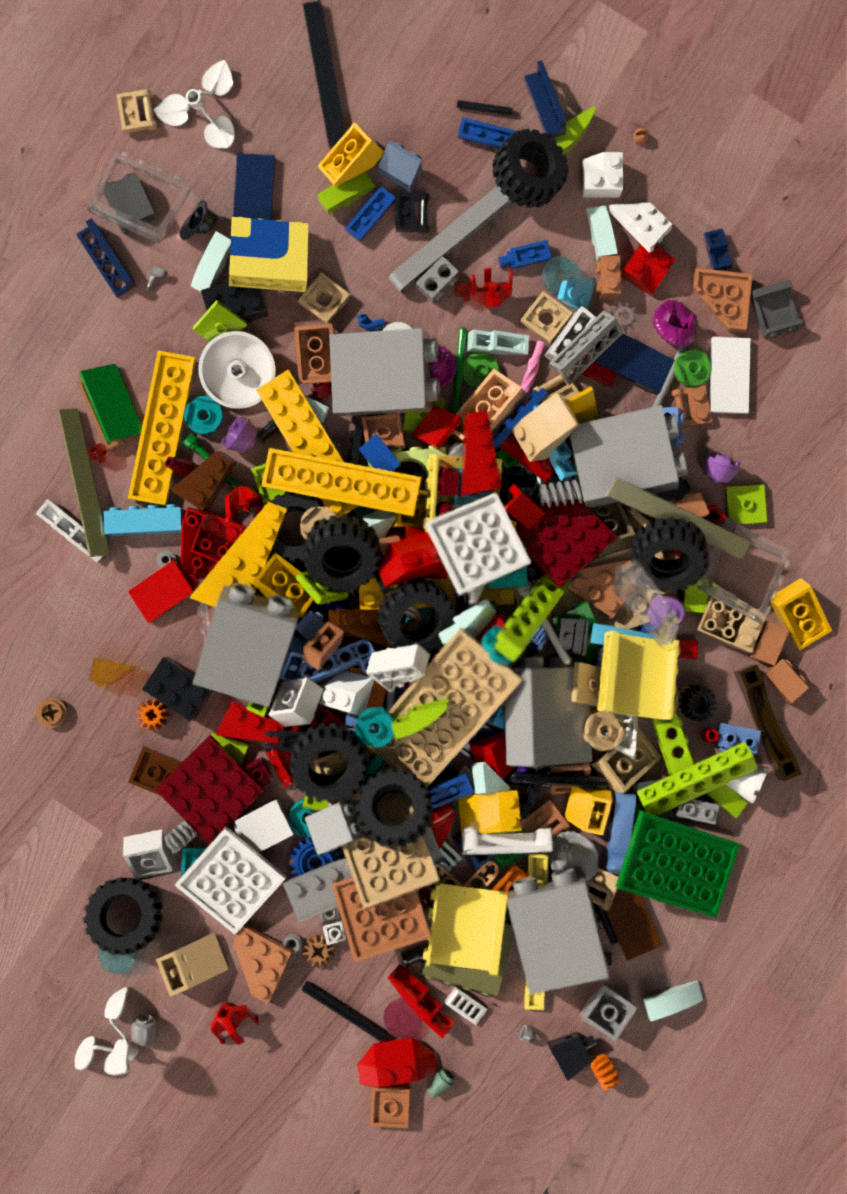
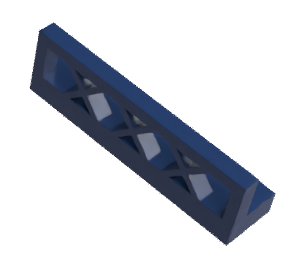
M542 60L538 61L537 72L524 76V81L544 133L548 134V137L552 139L565 135L566 118Z
M90 218L85 221L88 227L77 233L76 236L114 295L119 297L136 285L96 223ZM90 232L95 236L93 244L85 242L83 239ZM96 248L104 250L103 259L94 256ZM106 263L114 266L113 274L104 272ZM115 279L123 280L126 286L117 291L114 287Z

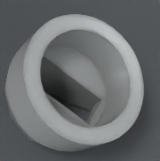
M524 1025L520 1032V1040L530 1043L535 1039L536 1032L532 1027Z

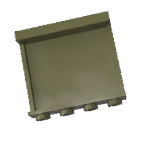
M504 920L498 975H491L487 970L430 963L429 966H426V960L422 968V974L429 980L436 981V979H440L450 986L458 984L468 991H474L475 989L482 991L481 994L485 996H498L515 935L512 922Z

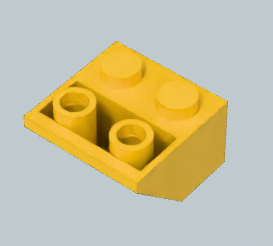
M572 787L564 819L584 832L603 835L612 804L611 790Z

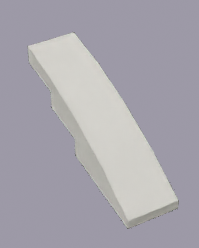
M47 499L35 514L89 556L83 526ZM102 556L90 557V558H92L94 561L98 562V561L101 559Z

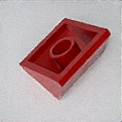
M506 731L469 743L476 763L485 762L502 780L516 767L515 765H507Z

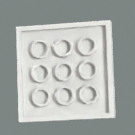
M493 493L425 523L428 533L459 595L531 563L497 493Z
M225 827L176 882L175 886L232 933L236 934L286 879V875L228 827Z

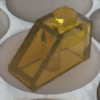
M94 658L89 681H94L95 686L106 687V684H114L134 671L136 666Z

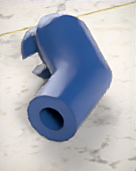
M366 314L358 316V324L367 331L372 332L386 327L383 318L373 321Z

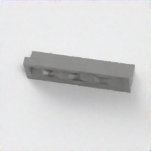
M603 311L549 363L552 369L561 374L566 384L570 385L623 334L616 317ZM614 327L615 332L608 337L610 330ZM601 341L600 347L595 350L596 344ZM588 354L586 360L581 363L583 356ZM574 367L573 373L568 377L567 372Z

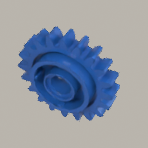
M306 837V844L300 841L299 845L301 848L295 847L294 851L297 854L291 855V858L296 860L290 863V866L296 867L291 873L302 875L319 868L312 864V859L315 857L322 860V866L341 859L338 856L342 854V851L333 850L317 855L313 841Z

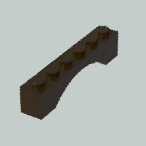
M749 665L734 671L756 728L761 731L760 737L777 779L786 781L801 775L802 772L797 760L788 746L773 714L765 682L758 665Z

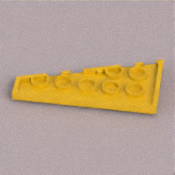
M268 502L190 598L216 608L224 585L231 587L234 583H241L250 586L256 593L257 586L253 582L267 564L287 509Z

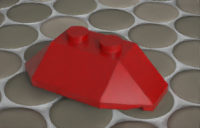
M425 532L390 543L378 572L385 588L446 568L429 533Z
M413 1037L373 1043L357 1063L360 1084L373 1087L416 1082L437 1072L435 1052Z

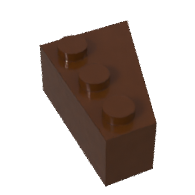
M223 451L214 452L173 487L171 491L200 510H209L238 461Z
M329 610V622L344 631V636L357 640H367L378 649L391 648L378 622L380 613L378 610Z

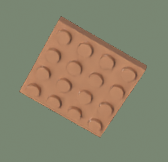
M353 877L331 884L354 962L431 938L417 890L364 910Z

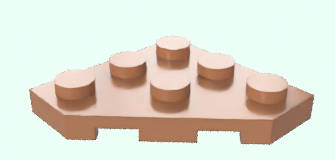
M696 268L694 270L693 290L726 330L745 332L748 322L752 274Z
M624 560L582 569L569 581L571 584L567 589L613 619L639 579L634 573L632 561Z
M244 924L237 932L233 943L251 995L269 1004L293 954V950Z

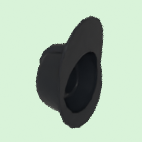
M205 200L200 201L194 211L184 221L179 233L182 240L190 238L194 233L206 234L214 226L218 216L207 208Z

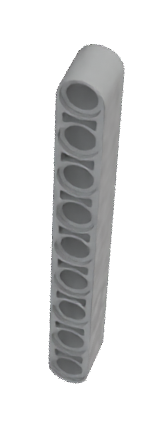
M496 186L389 275L388 280L400 293L405 292L415 284L442 256L446 258L513 203L508 200L509 197L506 194L503 195L501 193L500 186Z

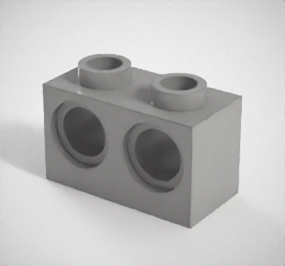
M442 256L416 282V289L431 303L435 300L439 301L445 295L444 291L449 286L452 288L458 282L459 271ZM443 271H447L450 273V276L444 278L440 274ZM429 285H435L437 289L435 291H430L427 289V287Z
M692 799L675 807L673 811L674 815L716 824L719 805Z

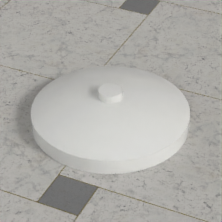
M230 331L218 335L206 345L199 360V377L204 390L214 401L229 408H247L260 402L262 399L256 389L274 379L276 374L275 361L267 345L253 334L243 331Z

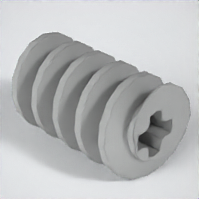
M573 480L571 485L568 481H565L564 486H562L561 482H557L556 488L553 483H549L548 489L545 484H541L540 498L542 508L544 503H547L548 507L551 508L552 502L559 507L560 501L566 506L568 500L574 505L575 499H578L579 503L582 504L581 488L576 480Z

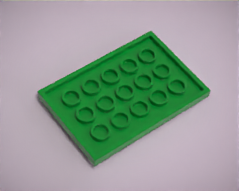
M640 811L615 887L717 918L740 843Z

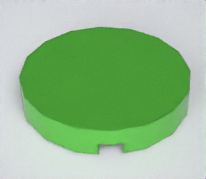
M698 349L685 350L678 355L674 364L676 378L687 387L700 386L705 383L712 370L711 361L707 354Z
M486 352L471 354L463 363V379L466 384L476 390L493 369L499 372L500 368L497 360Z

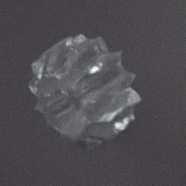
M619 302L617 307L614 305L611 307V311H608V314L616 317L623 334L626 335L628 331L633 332L634 326L638 325L636 319L639 317V314L633 313L636 309L635 307L628 308L629 302L626 303L625 307ZM621 316L625 317L624 322L620 320Z

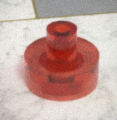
M471 282L460 284L454 288L456 296L463 297L464 302L471 300Z
M103 443L96 444L87 450L91 460H98L99 463L106 461L104 455L107 453V450Z

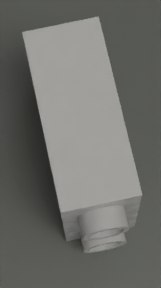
M422 328L329 335L334 414L339 416L427 412L431 411V402L440 400L439 379L430 378V362H438V343L436 338L429 339L428 333Z
M662 405L581 423L570 433L585 506L588 508L620 502L606 494L615 476L651 494H657L678 489V477L688 475L683 452L673 454L670 440L679 438L675 415L664 417Z
M234 583L231 587L224 585L217 601L193 684L269 707L300 609L293 607V602L283 596L273 595L269 600L254 595L255 590L248 585Z
M544 657L520 658V669H513L523 677V680L505 699L507 765L534 767L592 762V746L584 739V727L587 719L590 717V705L571 702L574 675L573 657H569V664H564L560 657L549 658V668H544Z
M573 868L552 873L553 882L538 885L536 877L517 880L513 882L514 890L508 893L507 904L530 994L609 978L608 963L586 875L576 876L575 869Z

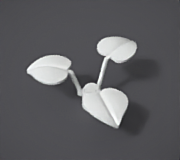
M223 60L216 63L204 74L202 86L209 92L191 89L186 93V99L179 94L169 95L154 109L155 114L168 125L181 126L188 120L187 111L190 110V106L196 110L201 109L212 123L207 125L204 131L207 143L215 148L231 147L235 138V129L232 122L225 116H219L214 121L203 107L205 99L202 96L212 95L213 93L222 96L231 90L233 78L227 62Z
M124 987L114 993L108 1000L105 1008V1017L110 1018V1023L124 1039L118 1040L113 1049L95 1045V1037L90 1036L86 1038L76 1052V1069L83 1070L87 1068L93 1060L94 1050L112 1052L105 1062V1071L107 1073L119 1075L128 1072L127 1062L136 1057L138 1045L129 1041L130 1037L126 1036L114 1019H118L124 1010L129 987Z

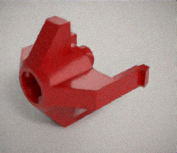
M484 269V286L476 288L475 275H471L473 300L489 308L499 307L504 300L512 295L514 276L512 269H509L508 283L506 284L491 282L492 269Z
M236 487L225 496V521L236 520L237 509L242 510V512H250L251 508H256V514L258 515L263 509L262 498L251 487Z
M226 1001L221 1004L210 1025V1029L219 1039L220 1044H226L225 1038L220 1034L226 1030L232 1040L239 1046L245 1042L237 1033V1028L240 1026L241 1021L250 1017L256 1025L260 1023L258 1016L256 1017L246 1005L230 1006V1003Z

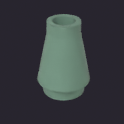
M446 1068L438 1071L432 1084L427 1089L428 1094L432 1098H436L454 1084L455 1077L452 1072Z

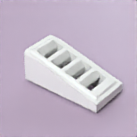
M458 985L455 986L445 1000L446 1005L474 1025H477L488 1010ZM458 995L462 996L457 1004L454 1003ZM466 999L468 1002L461 1008L460 1005ZM472 1003L474 1006L469 1011V1013H467L466 1010ZM479 1008L480 1011L476 1015V1017H472V1014L475 1012V1010Z

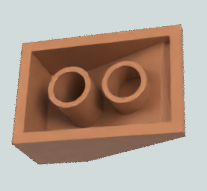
M333 324L294 327L299 385L331 382L329 335L335 334Z

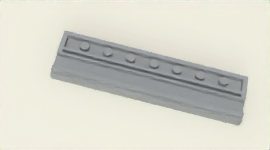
M427 827L424 839L433 864L436 867L445 862L431 827ZM346 857L283 882L298 922L338 907L331 884L353 877Z

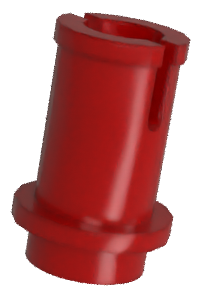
M706 727L701 731V738L705 742L717 741L719 737L718 732L713 728Z

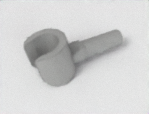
M157 266L152 268L151 279L145 288L147 291H150L156 277L161 279L164 277L165 270Z

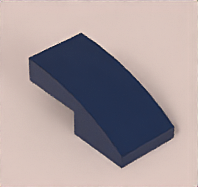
M723 228L705 232L704 239L712 270L722 271L732 268L733 264L727 250L728 242Z

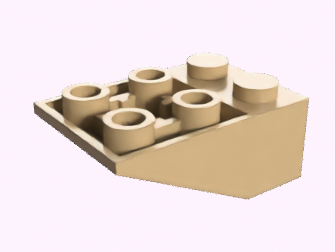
M712 594L697 630L739 651L752 653L766 617Z
M215 932L160 954L156 959L170 996L190 989L229 970Z

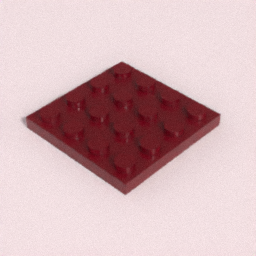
M575 499L574 505L568 500L566 506L560 501L559 507L552 502L551 508L548 507L547 503H544L542 510L545 514L530 529H527L520 522L516 524L515 528L523 547H526L528 557L559 589L617 540V536L583 502L580 504L578 499Z
M210 734L155 791L210 845L224 828L228 827L265 789Z

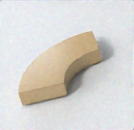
M630 507L624 509L628 520L638 530L646 527V524L650 522L637 509Z

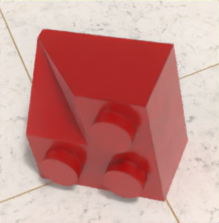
M640 244L623 269L621 277L652 297L676 258L656 245L654 250L649 253Z

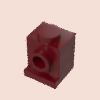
M440 467L437 479V495L457 496L459 472H452V468Z
M262 757L243 767L262 787L270 784L269 779L273 778ZM256 771L261 772L260 778L255 777Z

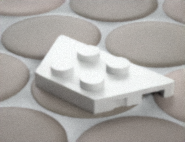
M652 203L609 205V212L649 253L654 250L656 243H660L663 237L671 231L672 223Z
M615 714L620 721L618 722L623 727L624 732L621 743L614 747V749L635 759L638 716ZM603 726V728L600 729L602 735L607 734V731H605V727Z

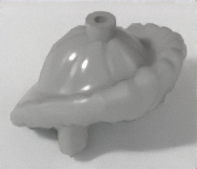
M576 831L561 832L552 839V852H547L551 869L557 872L573 868L575 869L576 876L586 875L587 881H590L596 874L598 867V852L594 843Z

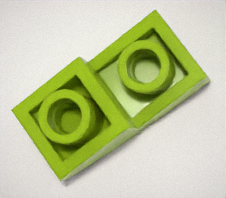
M727 785L705 793L711 800L736 819L748 804Z

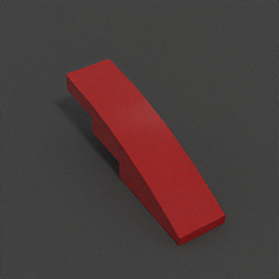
M399 964L387 979L411 1009L443 1039L456 1022L441 1010L443 1005L428 993L430 989Z

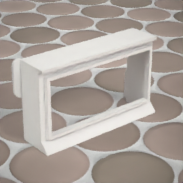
M468 828L464 830L467 833L462 834L463 855L552 852L551 829H538L535 833L477 834L475 828Z

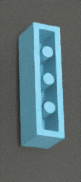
M169 504L167 508H159V505H150L148 509L131 506L129 510L111 507L110 511H104V533L108 536L181 532L184 509L178 507V504Z

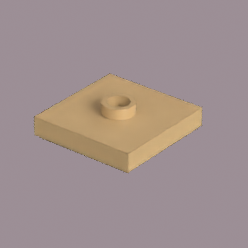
M584 663L574 664L571 702L598 707L602 667Z

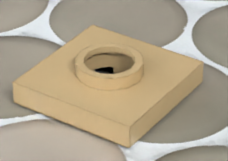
M320 272L306 292L300 297L298 303L325 324H329L349 300L351 294ZM322 294H328L332 298L331 303L326 307L318 303V298Z
M542 291L520 322L551 344L571 318L573 312ZM542 313L552 315L553 322L550 325L545 326V324L540 322L539 317Z

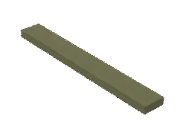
M78 408L58 410L89 558L109 555L110 551L106 534L104 533V524Z
M616 476L606 493L608 496L656 519H668V517H674V519L678 520L679 518L686 519L687 523L690 521L703 531L708 544L740 559L743 558L751 544L749 540Z

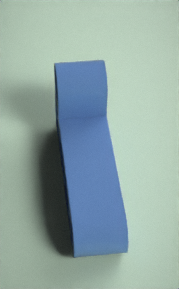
M359 640L336 650L324 664H332L333 667L326 670L322 666L319 669L320 673H318L316 668L306 663L301 668V677L309 678L314 683H319L357 665L360 666L365 676L370 677L366 674V667L369 665L371 655L375 651L369 641ZM361 648L368 649V652L366 654H361L358 652V650ZM347 655L351 659L347 662H343L341 660V657ZM307 672H310L313 676L310 677L307 675Z
M615 792L605 860L608 873H620L628 849L636 806V795Z

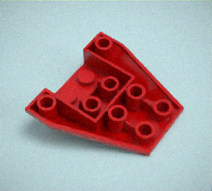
M188 507L181 524V569L196 590L246 530L247 526L233 520L226 522V517L212 511H202Z

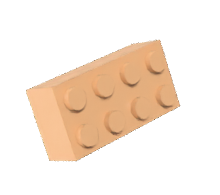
M493 369L455 414L462 421L450 436L459 443L463 442L464 419L466 415L484 410L488 412L492 436L496 431L499 432L503 428L504 422L509 417H512L516 409L527 399L522 387Z

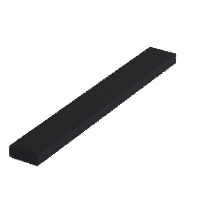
M321 0L303 3V9L330 149L345 134L322 4Z

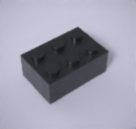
M229 282L201 290L206 310L218 300L247 322L269 316L262 291L259 288L229 286Z
M168 657L162 658L142 688L143 691L188 721L196 719L214 690L194 685L195 675Z

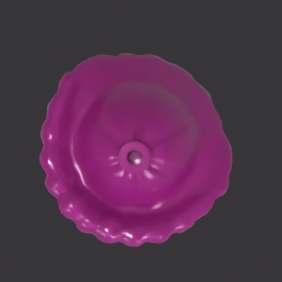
M667 300L656 309L652 322L655 330L666 343L683 348L690 346L696 338L695 322L697 316L691 313L682 302Z
M438 344V362H430V378H438L440 389H442L456 375L457 362L450 350Z

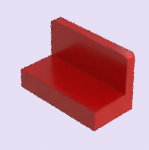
M513 484L509 490L514 495V498L504 509L527 529H530L545 512L532 498Z

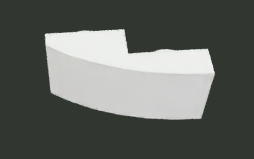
M338 907L319 914L327 945L346 940Z

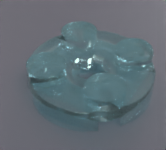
M564 256L550 259L542 272V283L552 295L559 294L562 281L580 278L577 264ZM560 271L566 275L563 280L556 278Z
M116 933L119 935H127L125 933ZM98 948V960L103 970L117 974L127 971L133 966L138 957V951L131 954L120 955V958H117L114 954Z

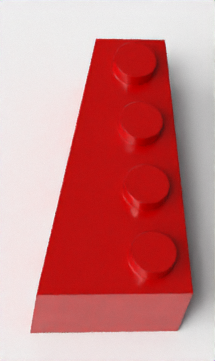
M484 410L468 413L464 419L460 497L495 492L502 488L488 412Z

